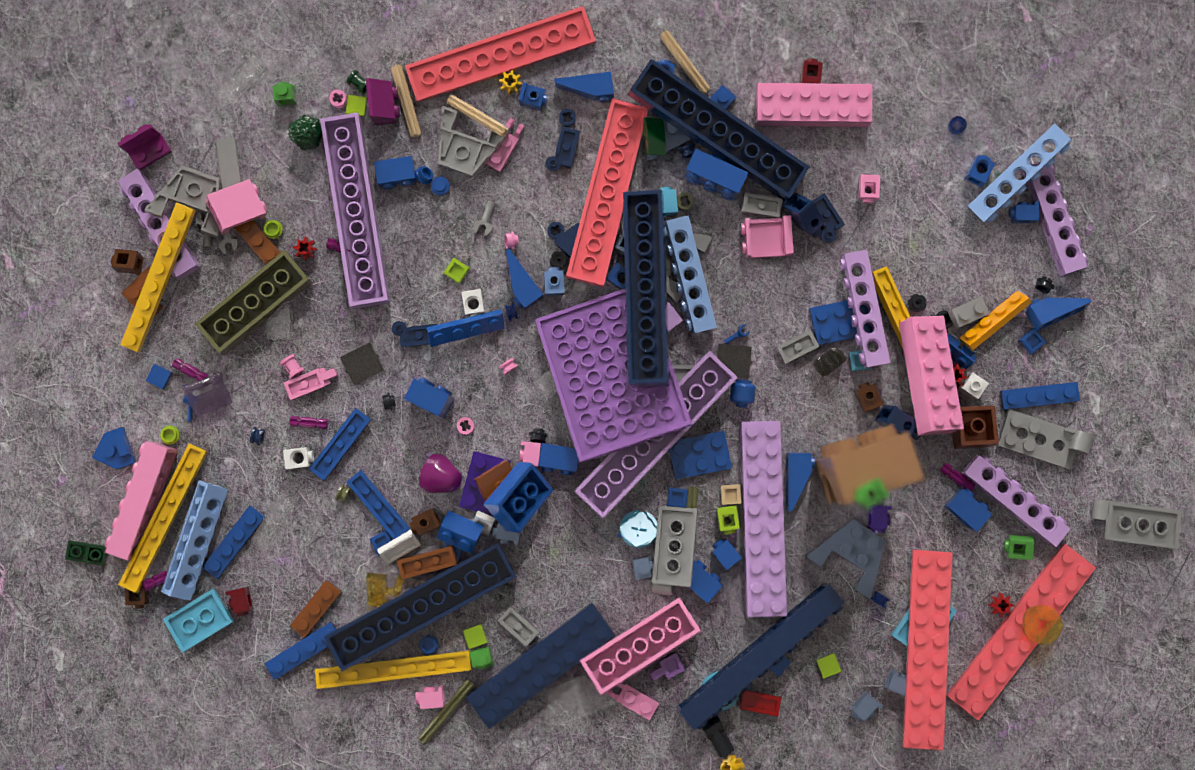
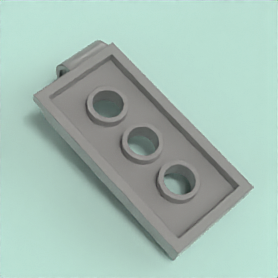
M1009 409L1000 432L999 444L996 446L1071 470L1076 452L1089 454L1094 435L1062 427ZM1019 428L1024 429L1026 432L1024 439L1017 437L1016 433ZM1038 434L1044 437L1042 445H1038L1035 442V437ZM1056 440L1062 443L1060 451H1056L1053 447Z
M1093 500L1092 519L1106 520L1105 540L1178 549L1182 511L1115 501ZM1124 517L1128 521L1125 528L1121 526V520ZM1141 520H1144L1146 523V526L1143 530L1139 528V522ZM1159 522H1161L1164 527L1163 531L1160 533L1157 531V524Z
M659 506L652 577L653 594L673 596L675 586L691 587L698 509ZM674 522H681L682 529L680 532L672 530ZM673 541L680 543V549L677 552H673L670 549V544ZM672 560H676L679 564L676 571H670L668 568L669 562Z

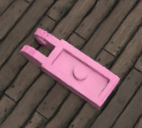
M510 118L506 127L511 129L515 120ZM521 123L514 136L509 134L485 164L501 173L519 142V137L525 125Z
M626 683L618 686L622 688L619 695L613 690L606 693L616 699L617 702L648 720L651 719L659 705V702Z

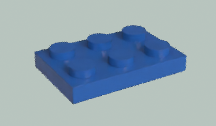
M847 300L809 308L818 345L855 338L857 330L856 327H853L851 316H854L853 310L849 308ZM860 305V312L868 314V307ZM864 324V331L866 333H871L872 326L870 324Z
M724 431L680 439L669 449L675 480L732 468Z

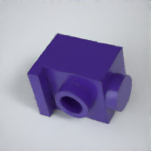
M870 506L868 528L874 529V533H885L887 525H890V514L887 513L888 510L892 509V506Z

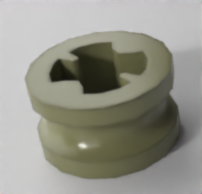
M686 192L679 194L677 197L678 208L682 211L689 210L693 205L692 195ZM686 197L690 204L682 206L680 199Z
M342 484L338 489L335 500H341L345 504L350 495L351 488H345V485Z

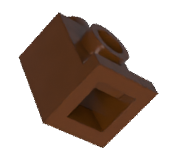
M115 249V253L111 258V267L119 273L140 275L144 257L138 251Z
M869 382L858 386L859 390L854 391L862 412L884 405L875 383L870 385ZM868 392L872 394V399L866 397Z
M434 508L412 517L413 522L410 523L414 534L418 532L419 536L441 526ZM422 519L427 520L425 527L420 523Z
M141 586L139 590L141 591V598H139L137 593L125 588V605H132V609L144 608L145 604H149V591H144Z

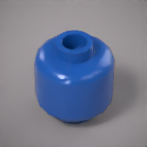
M737 379L736 382L731 384L730 400L736 403V407L747 408L748 404L754 403L756 386L751 384L752 381Z

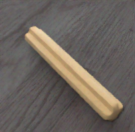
M668 30L664 31L660 35L663 43L698 91L702 94L708 93L710 87L671 33Z
M394 65L391 67L409 132L411 137H418L421 135V129L404 71L401 65Z
M450 95L447 99V103L501 137H505L509 129L456 96Z

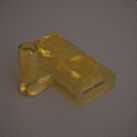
M368 572L366 576L367 604L379 607L388 602V595L398 596L404 579L401 576H397L394 588L387 587V574Z

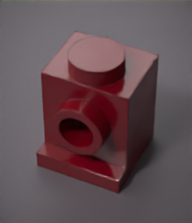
M814 58L804 60L800 83L821 84L823 62H818V59ZM812 72L814 76H809L807 73Z
M249 586L226 592V596L230 595L231 597L229 599L230 609L234 611L237 617L248 615V611L253 609Z

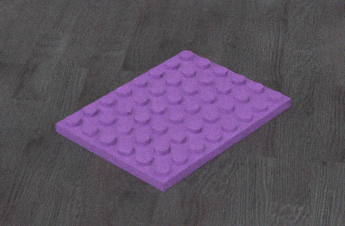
M626 288L535 319L580 463L692 426L670 358V386L630 388L628 384Z

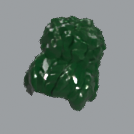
M304 114L292 122L288 130L290 140L303 151L317 148L323 136L319 119Z

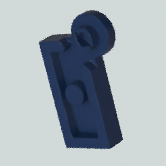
M561 127L555 156H551L546 160V168L549 171L555 172L560 166L572 169L580 130Z
M823 193L812 201L825 221L822 225L824 230L821 234V240L825 243H832L836 238L835 231L842 228L845 224L826 194Z
M397 321L392 325V332L394 335L400 336L401 348L429 345L427 327L437 324L407 328L404 322Z

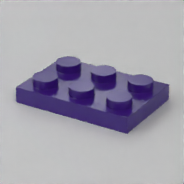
M473 451L459 507L476 512L480 511L493 516L485 507V501L474 479L506 459Z

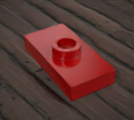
M746 690L742 692L739 709L778 717L782 697Z

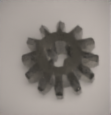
M833 346L817 358L813 365L816 368L815 370L822 377H825L842 365L847 357L842 349L838 346Z

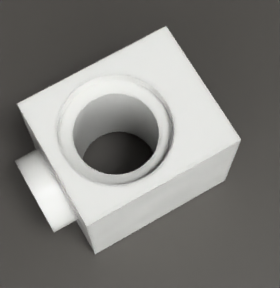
M481 289L462 292L464 311L467 317L485 313ZM472 300H477L479 306L476 309H470L469 303Z
M972 372L966 375L967 379L962 381L963 385L959 386L957 390L971 400H977L989 383Z
M309 447L283 450L286 470L311 467L312 462H314V453L310 451ZM298 453H302L304 456V460L300 464L295 460Z

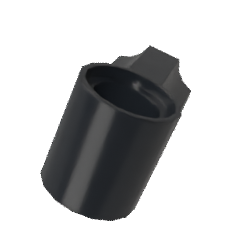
M718 716L707 720L708 723L702 728L705 735L712 742L720 758L727 756L734 751V748L724 732L726 730Z

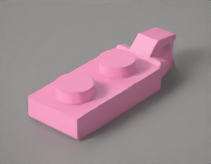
M318 368L288 380L283 384L290 401L327 387V385L331 384L330 380L339 375L335 368L328 371L325 368Z

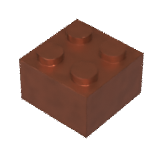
M995 405L960 407L964 429L952 433L954 449L986 448L999 444Z

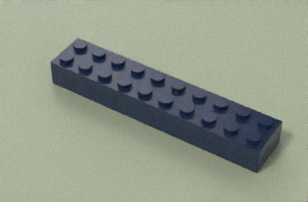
M650 59L628 93L629 97L725 162L748 172L747 177L778 198H781L784 202L791 197L810 166L652 59Z
M662 190L623 192L628 384L630 388L670 386L664 195Z
M496 543L325 635L324 639L342 672L516 578V575L500 544Z
M822 583L790 610L787 616H783L681 702L676 709L693 730L696 728L700 730L708 723L706 720L710 716L715 717L723 710L721 708L726 703L731 704L738 698L736 694L741 690H748L753 685L752 681L755 678H762L768 672V667L772 664L775 666L783 660L781 656L787 651L788 653L794 651L801 639L804 641L813 634L812 630L817 626L820 628L828 621L827 617L831 614L836 615L843 609L842 605L845 602L830 584Z

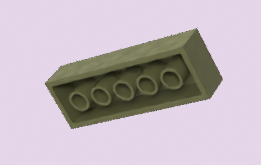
M284 250L198 320L195 325L219 354L225 355L313 282L291 255Z

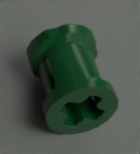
M354 70L348 76L346 83L359 90V94L363 95L367 92L366 79L360 76L357 70Z

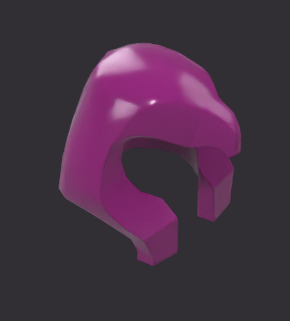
M432 454L423 465L419 476V486L428 493H452L460 487L462 482L460 471L442 454Z

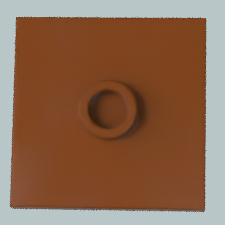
M508 460L500 462L474 479L485 502L511 472L512 467Z

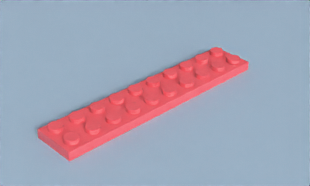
M582 6L405 65L418 103L502 75L503 72L508 73L511 70L514 71L595 44L596 40L585 8Z
M613 98L611 100L566 278L600 287L604 286L623 212V192H628L643 133V118L647 117L648 113L646 107Z
M1063 543L1011 610V614H1008L946 696L979 721L1096 567L1067 544Z
M912 550L903 747L933 750H943L952 552Z

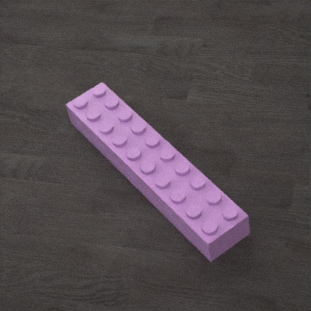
M359 113L321 118L349 306L352 309L391 303L362 119Z
M710 351L678 383L692 425L738 378ZM690 427L610 453L575 490V493L603 519Z
M780 421L740 422L746 616H787Z

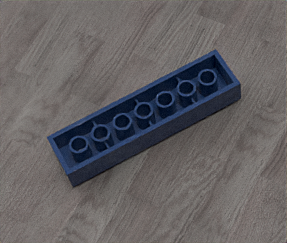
M591 602L469 693L466 699L488 729H491L579 663L580 660L615 636V632Z

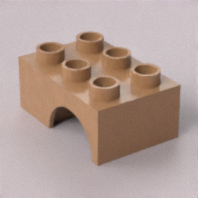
M894 425L856 435L859 446H857L855 437L822 446L820 450L823 457L815 460V468L828 504L836 501L840 505L856 502L854 490L875 478H880L886 491L924 479L909 432L896 434ZM872 490L868 491V497L874 496Z

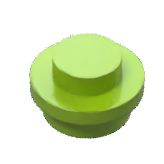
M269 220L265 223L263 231L268 238L277 239L282 235L283 227L277 220Z
M169 425L161 430L160 438L165 444L172 445L178 442L180 432L175 426Z

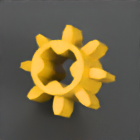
M513 70L509 74L503 72L504 78L499 79V83L504 84L501 86V91H508V95L514 91L518 94L517 88L522 87V82H518L521 78L520 74L515 76ZM510 80H513L514 83H512L511 86H508Z
M728 755V759H722L721 770H744L745 766L741 761L742 758Z

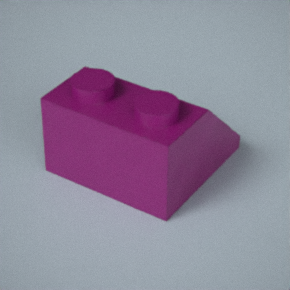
M366 78L369 116L374 125L397 123V117H400L399 105L396 106L395 99L398 98L397 87H394L391 81Z

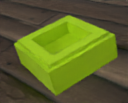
M348 95L346 114L359 113L360 117H365L367 97Z
M453 258L443 274L460 284L470 268L456 258Z
M482 624L463 630L469 649L488 643Z
M835 653L816 659L823 679L842 672Z

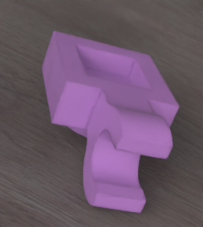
M675 652L660 660L661 667L650 671L649 674L653 680L664 674L667 679H670L685 671Z

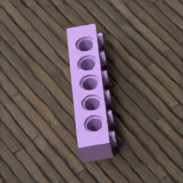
M1041 162L1032 164L1031 166L1036 167L1040 165ZM1051 165L1049 168L1045 166L1040 171L1041 176L1034 182L1030 180L1027 183V187L1033 202L1039 201V220L1061 277L1086 268L1088 261L1085 253H1082L1080 247L1081 240L1075 234L1074 221L1069 217L1067 202L1062 198L1061 185L1056 181L1054 176L1055 169ZM1022 171L1024 178H1026V173ZM1040 178L1046 180V186L1041 185ZM1046 196L1052 197L1053 204L1047 202ZM1053 213L1059 216V222L1053 219ZM1060 231H1062V232L1065 233V235H1066V239H1065V240H1063V239L1060 238V236H1059V232H1060ZM1066 249L1072 251V258L1066 255Z
M137 168L118 180L121 185L119 189L125 197L128 196L131 201L129 206L133 212L139 214L140 219L138 220L144 229L147 228L150 232L148 237L151 242L159 247L170 216L166 209L162 218L144 212L145 207L152 202L157 194L144 173ZM142 189L141 196L135 197L136 191ZM161 221V227L155 230V223ZM185 240L180 250L181 259L175 263L171 273L173 277L176 276L180 279H184L201 268Z
M861 250L846 253L840 260V267L842 271H845L846 275L844 286L846 290H849L850 297H847L849 308L853 310L854 316H851L853 327H856L857 330L855 335L856 344L861 349L859 354L860 364L864 365V369L887 365L890 363L868 251ZM852 268H858L861 271V275L859 277L854 276ZM857 286L864 288V295L860 296L856 293ZM860 305L868 307V314L860 312ZM864 324H870L872 326L871 333H866L864 331ZM869 342L876 345L875 352H870L867 349Z
M974 456L961 474L975 483V486L1049 546L1057 547L1070 531V528L1066 526L1067 522L1059 516L1055 517L1051 513L1052 510L1045 504L1040 505L1032 493L1024 492L1021 489V484L1017 481L1009 480L1006 477V472L1001 468L993 467L990 464L991 460L986 456ZM984 470H987L990 473V477L988 480H985L982 477V473ZM1000 482L1005 485V490L1002 493L997 488ZM1015 494L1020 497V502L1017 505L1013 502ZM1031 506L1035 509L1033 517H1030L1028 514V509ZM1045 519L1050 521L1048 529H1045L1043 526Z

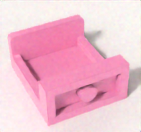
M250 179L206 196V203L222 235L229 233L233 227L257 218H265L267 207L264 201H260L258 189L255 184L251 183Z
M791 215L771 219H744V223L741 224V235L745 237V242H742V254H746V259L793 255Z

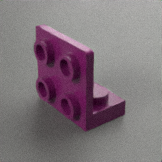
M151 124L142 125L138 128L137 132L132 135H125L117 143L121 149L129 154L136 168L140 171L172 152L161 132Z

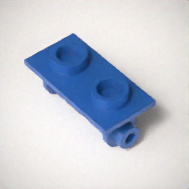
M947 334L951 359L963 369H968L975 363L977 358L974 355L975 353L965 345L959 349L958 346L961 342L951 334Z

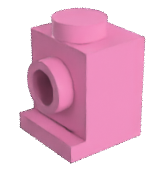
M861 174L858 178V200H863V204H873L874 201L880 198V175ZM865 188H869L871 193H865Z
M521 441V445L525 446V449H521L520 461L532 463L535 467H539L541 443Z
M440 685L437 690H435L434 686L424 687V691L416 692V704H420V709L444 707V685Z

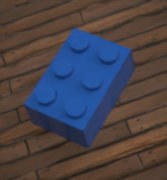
M695 149L686 168L684 178L690 184L704 186V189L710 193L717 192L722 194L721 197L728 201L732 199L736 201L748 172Z
M421 376L419 380L414 378L404 399L445 419L455 399L451 396L452 392L439 385L435 388V384Z
M518 462L484 505L506 531L520 533L553 492V488L532 463Z

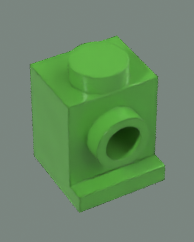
M279 82L278 85L272 86L274 102L278 106L297 104L295 85L289 84V82Z
M875 478L854 490L856 502L860 507L863 505L864 508H869L881 500L890 497L880 478ZM872 490L874 492L873 498L868 497V491Z
M1009 535V540L1004 541V551H1007L1008 558L1033 560L1034 539L1032 535Z
M490 646L469 652L472 666L476 670L486 669L495 665Z

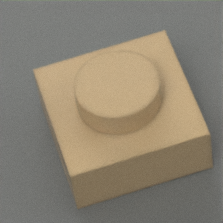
M740 484L720 486L722 505L741 504Z

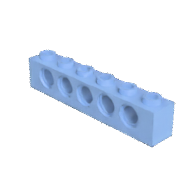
M1054 123L968 205V208L984 224L987 221L991 223L998 216L996 213L1001 208L1006 209L1013 202L1011 198L1015 194L1018 196L1027 189L1025 185L1030 180L1034 182L1041 176L1040 171L1045 166L1049 168L1056 161L1055 157L1059 153L1063 155L1071 147L1069 145L1071 139ZM1047 143H1052L1056 148L1053 152L1048 153L1044 150V146ZM1032 157H1038L1041 163L1034 167L1030 165L1029 161ZM1017 171H1024L1026 178L1017 180L1015 178ZM1004 184H1009L1012 190L1008 194H1003L1000 191L1001 187ZM989 198H995L997 205L990 208L986 205V201Z
M689 216L665 221V237L668 242L666 249L668 255L672 257L673 264H671V269L677 277V292L681 293L683 301L680 303L682 311L686 312L687 316L685 320L686 328L691 334L717 328ZM676 233L682 236L681 243L675 241L674 236ZM680 252L686 253V262L680 260ZM686 270L690 271L692 274V278L690 281L684 278V272ZM690 289L696 291L697 296L695 299L689 297ZM696 307L701 310L699 318L695 317L693 313Z
M198 481L161 592L170 597L191 601L198 577L202 571L204 559L208 554L210 541L214 536L216 523L220 518L223 502L226 500L228 489L208 482Z

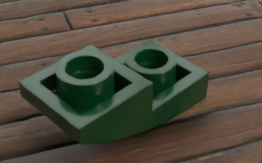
M644 117L643 137H646L645 155L666 156L663 120Z
M68 540L65 560L104 566L106 547Z

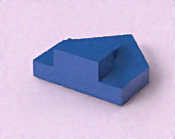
M120 427L104 433L92 458L114 469H121L135 464L136 461L125 428Z

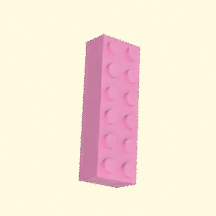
M758 83L755 89V126L869 127L872 123V84Z
M944 316L910 317L900 322L899 327L918 436L951 434L964 429Z
M145 441V444L141 445L139 450L140 458L133 466L132 473L134 474L132 480L126 485L125 491L127 493L125 499H122L119 504L120 513L118 518H115L113 521V532L106 540L105 553L125 560H131L159 504L178 449L151 441Z
M679 597L586 656L580 662L599 693L603 696L699 635L701 630Z

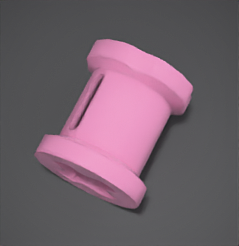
M294 354L280 362V365L284 366L289 373L290 380L298 377L305 371L295 360Z

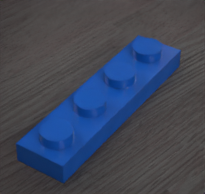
M500 309L427 327L429 344L433 347L505 329L503 313Z
M1078 382L1000 391L1002 410L1080 401Z
M355 408L309 470L325 481L372 419Z
M360 470L346 482L393 539L411 529L363 470Z
M249 505L202 568L216 579H219L266 516Z
M331 621L264 663L273 679L279 678L328 647L324 636L337 630L333 622Z

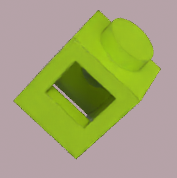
M737 506L716 508L719 531H724V534L736 533L735 529H740ZM727 516L731 518L729 524L724 522V518Z

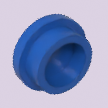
M422 166L415 170V176L418 182L428 185L432 181L433 172L429 167Z
M436 177L433 179L431 190L434 194L443 196L448 193L450 184L446 178Z
M426 635L420 640L419 647L424 654L431 655L438 650L439 642L435 636Z

